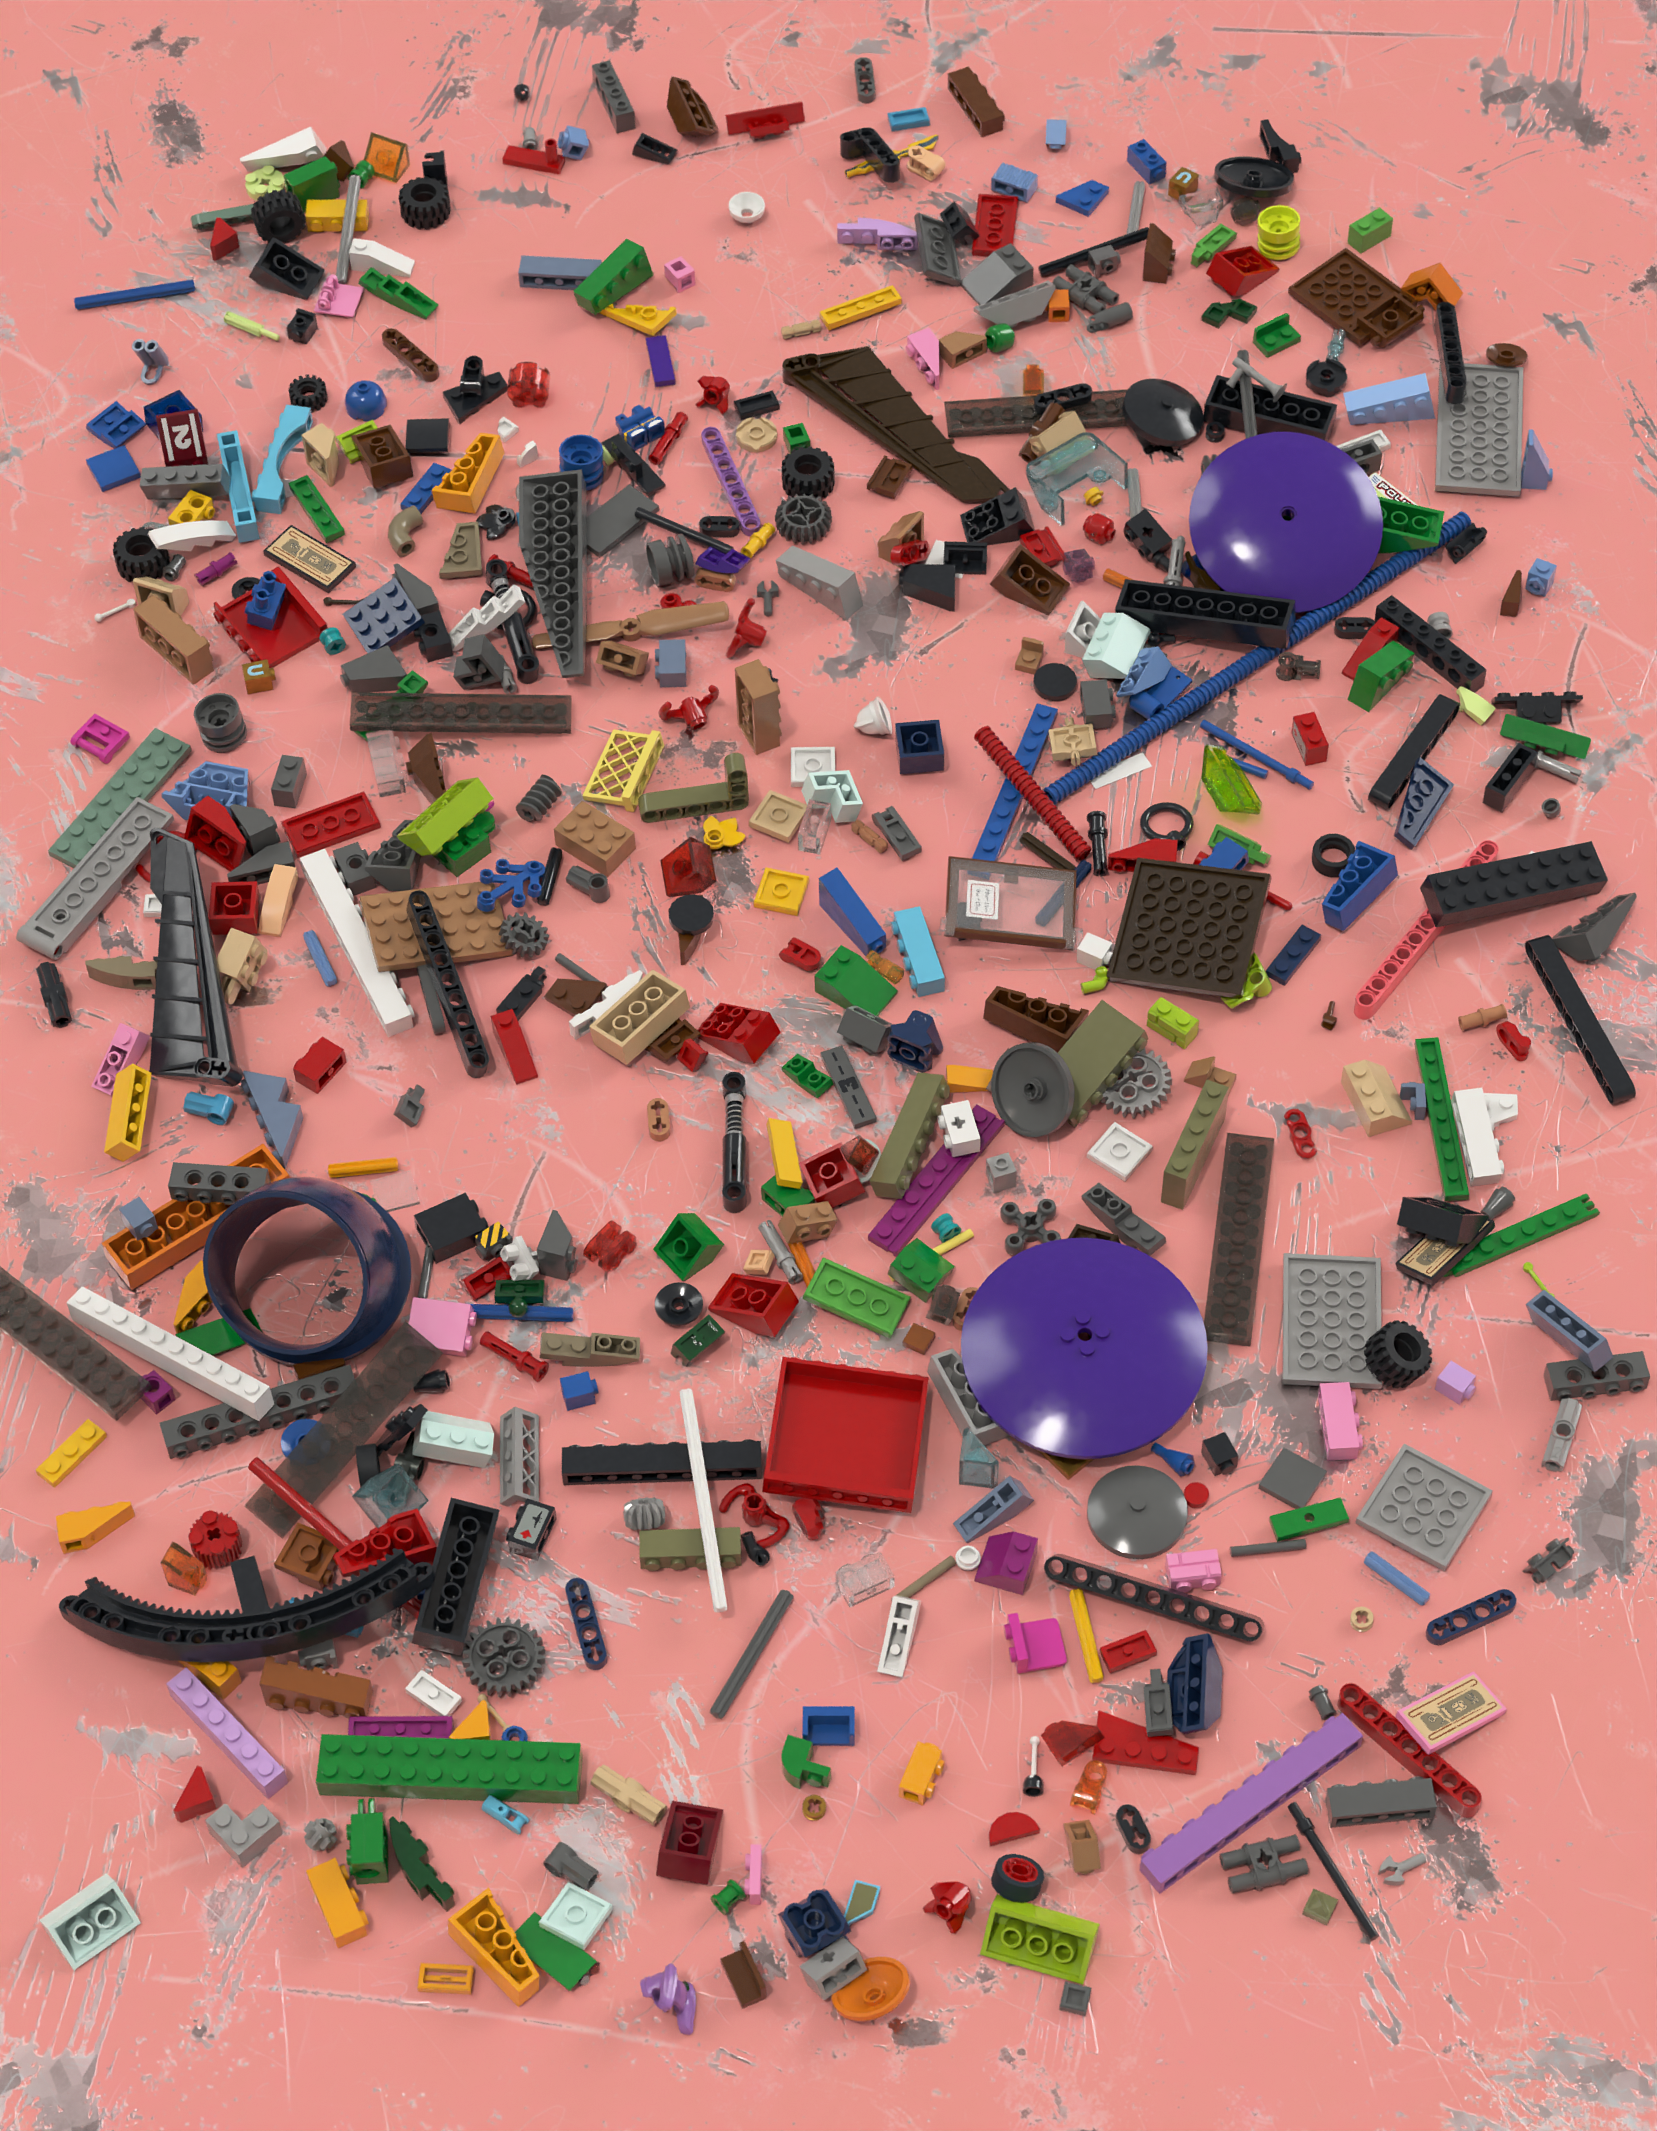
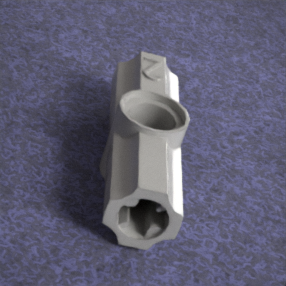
M1575 1399L1561 1400L1542 1461V1465L1547 1470L1553 1472L1563 1471L1582 1409V1405ZM1558 1433H1563L1566 1436H1560Z

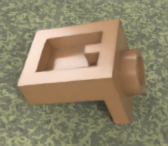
M1023 637L1021 650L1015 663V670L1035 674L1043 657L1044 642Z

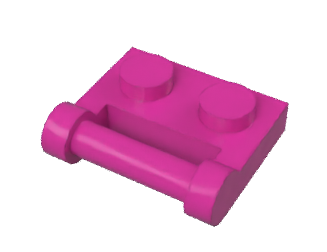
M94 714L72 736L70 743L77 748H83L99 757L101 762L108 764L113 755L130 736L126 730ZM88 736L106 746V748L102 750L86 741L85 738Z

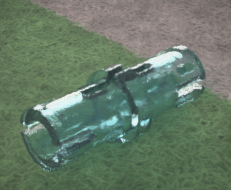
M1338 329L1333 331L1332 340L1328 343L1326 359H1333L1339 362L1340 354L1344 350L1343 342L1346 337V333L1342 329H1340L1338 335Z

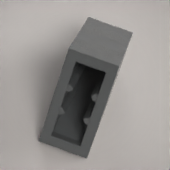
M387 645L341 665L342 675H340V679L344 687L348 686L352 694L399 690L397 684L407 674Z

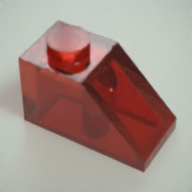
M1064 1720L1048 1725L1044 1730L1045 1732L1041 1734V1737L1062 1767L1105 1738L1097 1726Z

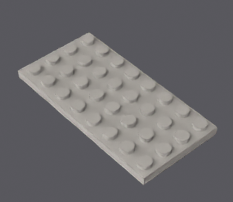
M1464 363L1466 375L1464 401L1460 404H1451L1445 399L1441 367L1439 365L1435 491L1520 497L1523 367Z

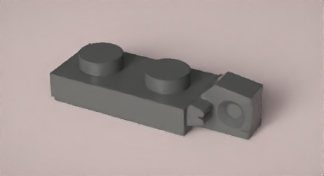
M1160 1669L1150 1670L1151 1684H1145L1144 1687L1148 1737L1174 1734L1170 1686L1168 1682H1162Z

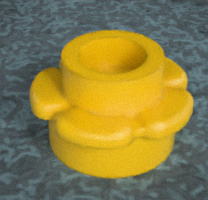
M1098 487L1089 489L1084 494L1086 504H1091L1092 506L1099 504L1103 500L1101 496H1103L1104 492L1100 491Z

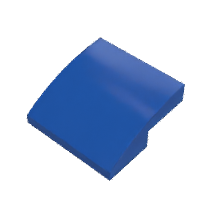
M115 401L88 422L86 429L110 447L118 448L145 427L146 423L132 410L128 412L120 403Z

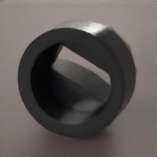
M519 84L514 88V95L518 101H526L530 97V90L526 84Z

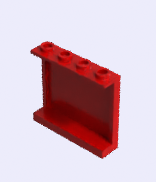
M279 566L271 570V572L276 575V582L286 584L285 598L272 631L247 623V614L244 612L247 602H252V590L222 607L217 602H214L215 612L213 616L217 623L224 625L228 636L231 639L234 638L239 649L249 655L251 663L268 660L269 668L279 665L319 642L320 634L327 629L325 620Z

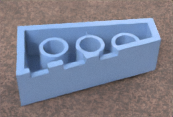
M1426 373L1343 393L1350 425L1435 419Z

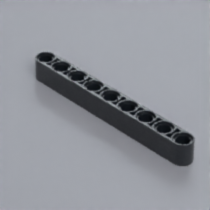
M416 890L410 894L406 910L465 1070L469 1076L480 1078L484 1076L489 1062L487 1050L429 896L424 891ZM414 903H419L422 906H415ZM421 923H427L429 926H424ZM429 942H433V943H435V944H437V945H436V946H432V945H430V944H428V943H429ZM436 962H442L444 965H437ZM443 982H450L452 985L448 986L445 985ZM450 1002H457L459 1003V1005L455 1006L452 1005ZM462 1021L465 1022L467 1025L463 1026L460 1025L458 1022ZM465 1042H472L474 1043V1045L470 1046L467 1045ZM473 1062H480L482 1065L477 1066Z
M1550 935L1526 941L1525 950L1528 958L1610 1104L1635 1098L1636 1091L1631 1078Z
M1054 1554L1044 1564L1045 1573L1052 1579L1246 1641L1257 1640L1264 1631V1622L1256 1615L1074 1557ZM1053 1560H1059L1063 1564L1062 1572L1058 1573L1052 1569L1051 1564ZM1080 1567L1086 1570V1580L1077 1578L1075 1574L1077 1568ZM1102 1575H1106L1111 1579V1587L1105 1588L1100 1584V1577ZM1125 1583H1131L1135 1586V1595L1130 1596L1124 1592ZM1149 1591L1158 1592L1160 1595L1159 1603H1152L1148 1599ZM1178 1598L1184 1602L1185 1608L1183 1611H1177L1173 1608V1599ZM1197 1607H1206L1209 1611V1617L1206 1619L1200 1618L1196 1612ZM1223 1614L1231 1615L1234 1620L1233 1626L1223 1625L1221 1616ZM1247 1622H1254L1258 1626L1257 1634H1250L1246 1631L1245 1625Z

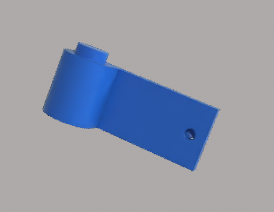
M1172 666L1163 681L1153 685L1147 692L1142 690L1131 695L1129 698L1130 708L1148 720L1172 704L1192 683V679Z

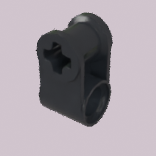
M470 356L465 359L463 373L460 378V394L468 392L482 395L485 375L483 361L479 356Z

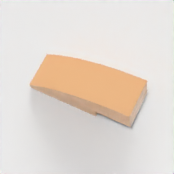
M274 864L262 906L258 934L275 937L281 936L293 903L292 895L298 881L296 867Z

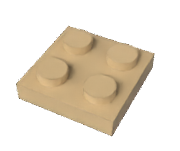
M769 790L749 820V827L789 843L809 813V807L797 800Z

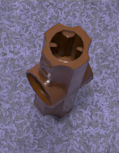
M1050 403L1041 419L1034 423L1027 441L1019 452V456L1024 461L1033 464L1037 461L1038 456L1032 451L1029 438L1038 436L1059 420L1058 416L1066 412L1061 405Z

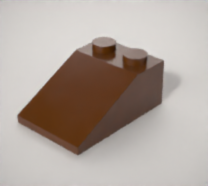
M391 425L351 436L364 471L373 488L384 487L387 484L414 477L410 455Z
M1020 544L1009 555L990 582V585L1005 597L1043 614L1050 615L1070 586V583Z

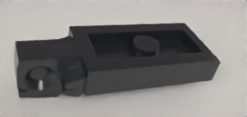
M538 966L531 973V976L526 974L496 1008L497 1014L513 1009L519 1021L542 994L543 982L547 978L546 970Z

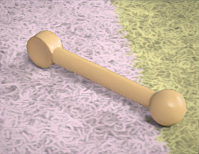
M480 1694L477 1698L478 1702L480 1703L482 1700L487 1702L488 1710L502 1726L503 1732L508 1727H511V1725H507L490 1705L487 1701V1695Z

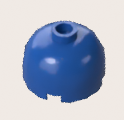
M370 380L355 382L349 387L345 396V408L347 414L352 419L357 420L359 418L363 419V422L376 420L384 414L387 401L383 389L378 384Z

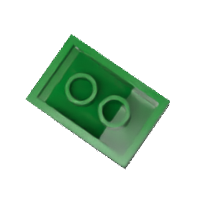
M842 945L814 976L816 993L844 1009L856 1005L876 1016H879L898 993V990L860 955Z

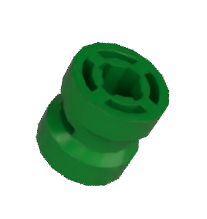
M361 160L355 169L349 173L348 179L351 175L360 176V189L366 186L368 180L375 175V169L369 162Z

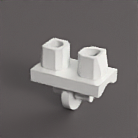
M522 1236L515 1237L511 1244L504 1246L500 1251L503 1261H513L514 1263L510 1268V1275L513 1281L532 1280L539 1273L537 1251H532L531 1247H527Z

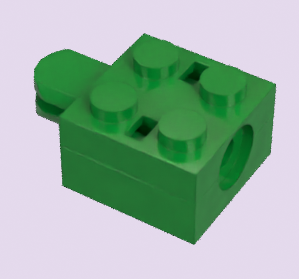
M484 811L473 818L474 821L470 825L458 830V836L449 842L446 841L442 845L443 849L434 855L456 877L491 853L488 834L495 830L494 816L490 812Z
M369 1798L368 1813H366L364 1799H358V1814H351V1824L346 1825V1835L350 1849L346 1850L347 1865H349L350 1876H355L357 1885L389 1883L388 1831L383 1812L376 1813L375 1799Z

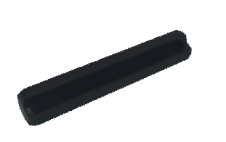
M553 847L550 849L541 882V895L537 897L539 905L547 906L550 902L563 855L560 848Z

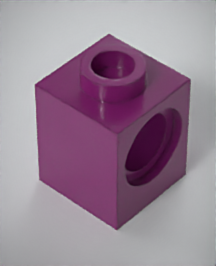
M155 1370L143 1375L135 1384L138 1397L156 1415L176 1400L172 1387Z

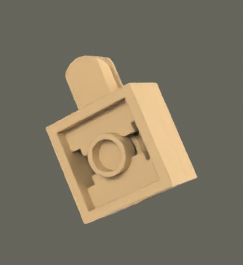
M233 928L230 929L217 957L225 1003L228 1004L234 1003L240 989L249 992L251 987L256 984L260 967L265 964L268 957V950L255 936Z

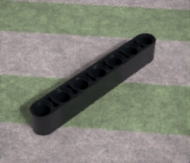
M1441 302L1436 307L1434 326L1444 394L1448 403L1460 404L1464 401L1466 375L1456 311L1452 303Z
M1442 694L1437 696L1371 788L1368 795L1369 801L1388 810L1392 807L1409 783L1415 761L1419 757L1423 760L1427 758L1456 717L1460 708L1459 702Z

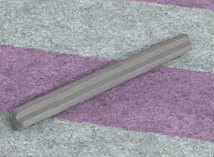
M351 175L349 178L336 269L339 284L347 282L350 261L349 251L353 240L361 179L358 175Z

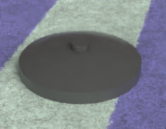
M1028 1042L1009 1048L997 1061L992 1074L991 1091L995 1108L1001 1119L1005 1120V1124L1013 1131L1028 1137L1048 1135L1062 1127L1067 1121L1074 1103V1083L1071 1072L1063 1058L1055 1050L1044 1044Z
M1125 1466L1115 1469L1103 1476L1095 1484L1089 1495L1087 1520L1093 1536L1105 1549L1124 1558L1149 1559L1167 1552L1180 1540L1187 1523V1502L1182 1490L1168 1475L1151 1467Z

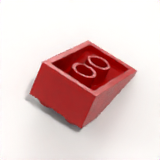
M1253 246L1216 253L1206 274L1212 278L1214 283L1226 289L1229 295L1235 297L1247 294L1278 273L1280 268Z
M206 796L191 807L184 839L194 843L195 848L231 872L242 863L246 840L227 809L210 796Z
M732 1273L708 1306V1310L755 1334L775 1337L799 1303V1300L786 1281Z

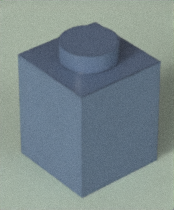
M140 1197L119 1208L122 1222L137 1241L143 1237L150 1236L158 1229L155 1216Z

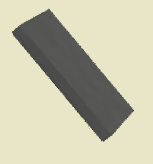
M917 213L914 216L923 275L958 287L961 283L954 239L951 237L943 221Z
M631 485L626 486L587 517V549L600 558L646 522L635 517V511L638 507L656 514L659 511V505Z

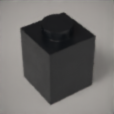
M1225 1432L1203 1440L1201 1453L1214 1477L1220 1474H1229L1237 1468L1238 1454Z

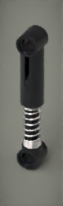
M493 559L486 565V583L493 589L495 597L500 599L509 589L507 565L503 560ZM515 611L502 623L517 669V678L524 684H531L538 678L539 660L534 655L522 616Z
M729 1072L722 1080L726 1108V1131L723 1137L722 1197L723 1206L726 1211L740 1213L747 1204L746 1137L742 1133L744 1130L742 1128L744 1125L742 1121L744 1119L741 1117L744 1114L742 1112L744 1109L742 1105L746 1097L745 1077L739 1072ZM732 1169H736V1181H732Z

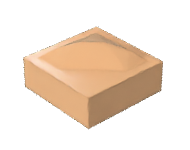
M751 1250L743 1270L746 1274L767 1275L775 1256L772 1250Z

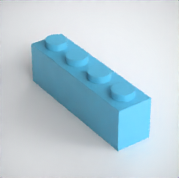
M921 907L894 912V921L891 922V929L893 935L898 936L897 947L899 953L904 954L903 965L905 971L910 972L909 982L911 989L916 990L918 997L944 992L945 977Z

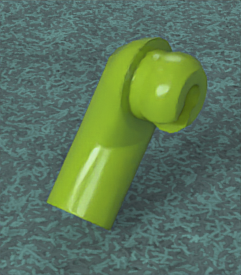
M1097 967L1093 980L1081 983L1083 994L1104 989L1109 980L1106 967Z

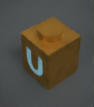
M1181 167L1169 180L1168 195L1185 203L1198 189L1199 174Z
M268 660L242 664L248 695L274 690L272 681H275L276 677L274 668H269Z

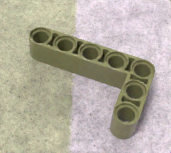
M731 753L725 757V782L642 794L638 798L641 820L646 823L737 811L746 808L749 804L744 756L741 753Z

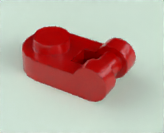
M795 937L788 942V947L783 948L779 953V957L784 962H791L806 971L816 970L821 964L820 952Z
M1509 1021L1497 1025V1035L1502 1044L1516 1060L1525 1061L1529 1054L1528 1050L1531 1046V1039L1527 1036H1522L1516 1025Z

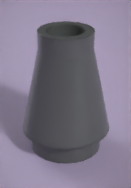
M1503 1186L1495 1189L1480 1213L1489 1215L1488 1218L1493 1220L1496 1216L1513 1206L1515 1196Z

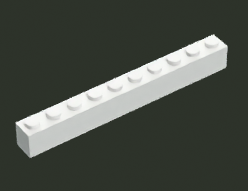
M325 849L301 857L302 871L387 1037L413 1028L412 1018L415 1017L414 1011L410 1004L406 1005L403 989L401 987L397 988V979L394 972H378L366 925L361 919L363 917L358 904L354 905V897L350 888H345L346 882L341 872L337 873V864L334 857L329 856Z
M83 1286L66 1302L72 1321L257 1421H260L274 1405L270 1386Z

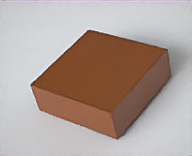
M913 1323L903 1340V1346L925 1355L935 1338V1332Z

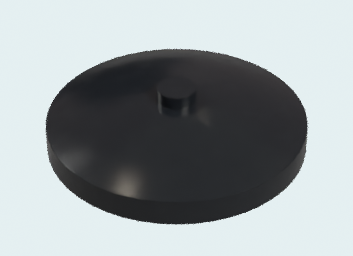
M1258 157L1227 158L1218 162L1214 171V179L1218 185L1233 193L1249 197L1270 198L1282 196L1292 190L1294 175L1287 167Z
M1140 380L1129 387L1122 401V412L1128 425L1138 435L1155 444L1163 446H1182L1188 444L1198 436L1204 423L1203 410L1197 399L1183 387L1167 380Z

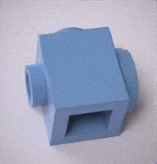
M567 125L565 131L559 133L558 148L562 149L563 156L582 160L589 146L586 130Z
M1537 558L1528 572L1525 589L1535 595L1545 597L1554 582L1557 565Z

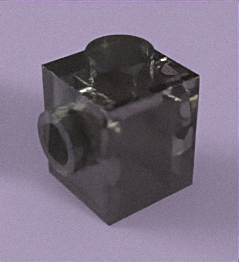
M937 1285L925 1318L948 1326L953 1318L961 1293L956 1292V1289L952 1286Z

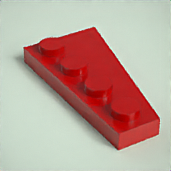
M1098 1710L1092 1762L1196 1775L1199 1747L1167 1735L1148 1737L1146 1727Z

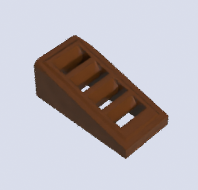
M1516 570L1501 604V616H1518L1522 578L1521 570Z
M344 1358L297 1363L293 1365L297 1380L346 1366Z

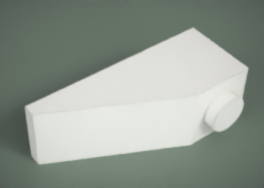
M353 239L349 251L351 270L367 272L372 267L381 274L410 277L415 265V260L375 241Z
M898 1595L893 1596L877 1672L903 1677L919 1615L920 1600Z

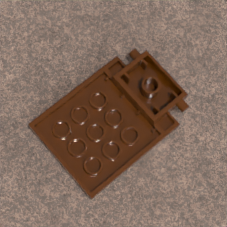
M1347 248L1298 280L1288 290L1290 295L1358 346H1362L1370 340L1373 346L1378 345L1384 348L1424 319L1423 312L1425 308L1423 305L1417 306V300L1402 291L1399 286Z

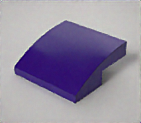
M709 547L697 558L695 564L715 572L738 573L750 562L751 558L734 549L724 554Z

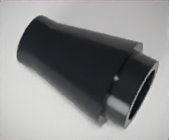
M437 1369L412 1379L415 1393H444L445 1390L450 1389V1379L447 1370L441 1371V1369Z

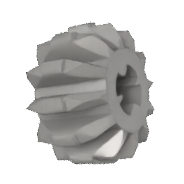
M655 1497L638 1498L624 1504V1521L626 1527L630 1529L650 1530L651 1528H658L665 1523V1507L660 1499Z

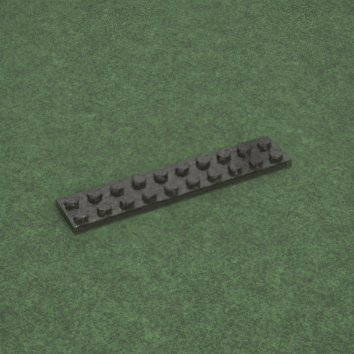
M1128 389L1092 392V399L1089 403L1064 410L1066 412L1075 411L1085 429L1129 426L1122 412V401ZM1037 395L944 401L948 438L1030 433L1034 423L1040 420L1043 415L1037 413L1034 409V399ZM1062 396L1059 397L1058 400L1067 401L1068 398Z
M351 692L350 731L571 734V695Z
M1227 1133L1204 1317L1207 1341L1242 1346L1251 1345L1274 1138Z
M0 1266L1 1331L115 1421L124 1415L152 1388L146 1379Z
M405 1322L274 1472L312 1505L356 1455V1446L364 1445L442 1356L443 1352L410 1324ZM265 1483L244 1506L282 1539L302 1517Z

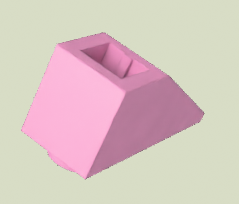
M926 328L907 336L906 352L909 357L914 359L917 368L925 374L927 382L932 384L936 390H939V340L930 328Z
M120 1023L91 1087L112 1096L116 1074L132 1063L136 1064L150 1035Z

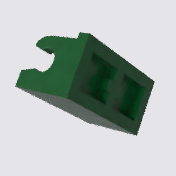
M707 1315L673 1343L671 1354L674 1358L679 1355L683 1360L682 1365L686 1366L725 1334V1331L710 1315Z

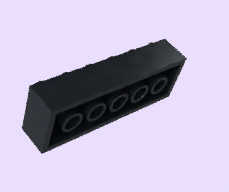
M1216 375L1205 402L1204 422H1219L1224 427L1245 432L1240 381L1238 380L1235 387L1232 388L1226 384L1230 378ZM1252 384L1257 435L1271 432H1294L1311 435L1328 442L1336 420L1337 404L1284 392L1276 402H1273L1274 397L1266 387Z
M455 1498L450 1499L432 1565L435 1580L425 1590L412 1644L459 1656L462 1655L495 1532L499 1509Z

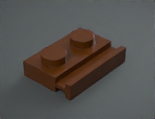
M884 455L867 483V490L873 489L876 493L895 499L912 471V464L894 458L891 460Z

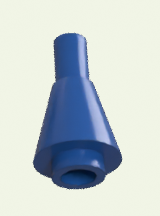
M1156 1442L1152 1445L1151 1451L1161 1456L1180 1477L1185 1474L1188 1475L1193 1470L1195 1465L1193 1455L1167 1449Z

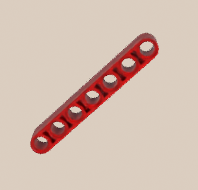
M1347 1683L1342 1686L1337 1705L1338 1709L1415 1777L1431 1778L1434 1794L1458 1815L1464 1818H1472L1477 1814L1482 1796L1473 1784L1436 1752L1428 1755L1400 1721L1360 1686L1354 1683ZM1345 1697H1353L1356 1701H1347ZM1364 1714H1372L1375 1718L1369 1719ZM1384 1731H1392L1395 1735H1386ZM1403 1748H1411L1414 1752L1408 1753ZM1423 1765H1431L1434 1770H1427ZM1443 1782H1450L1454 1787H1446ZM1470 1799L1474 1804L1467 1805L1462 1800Z

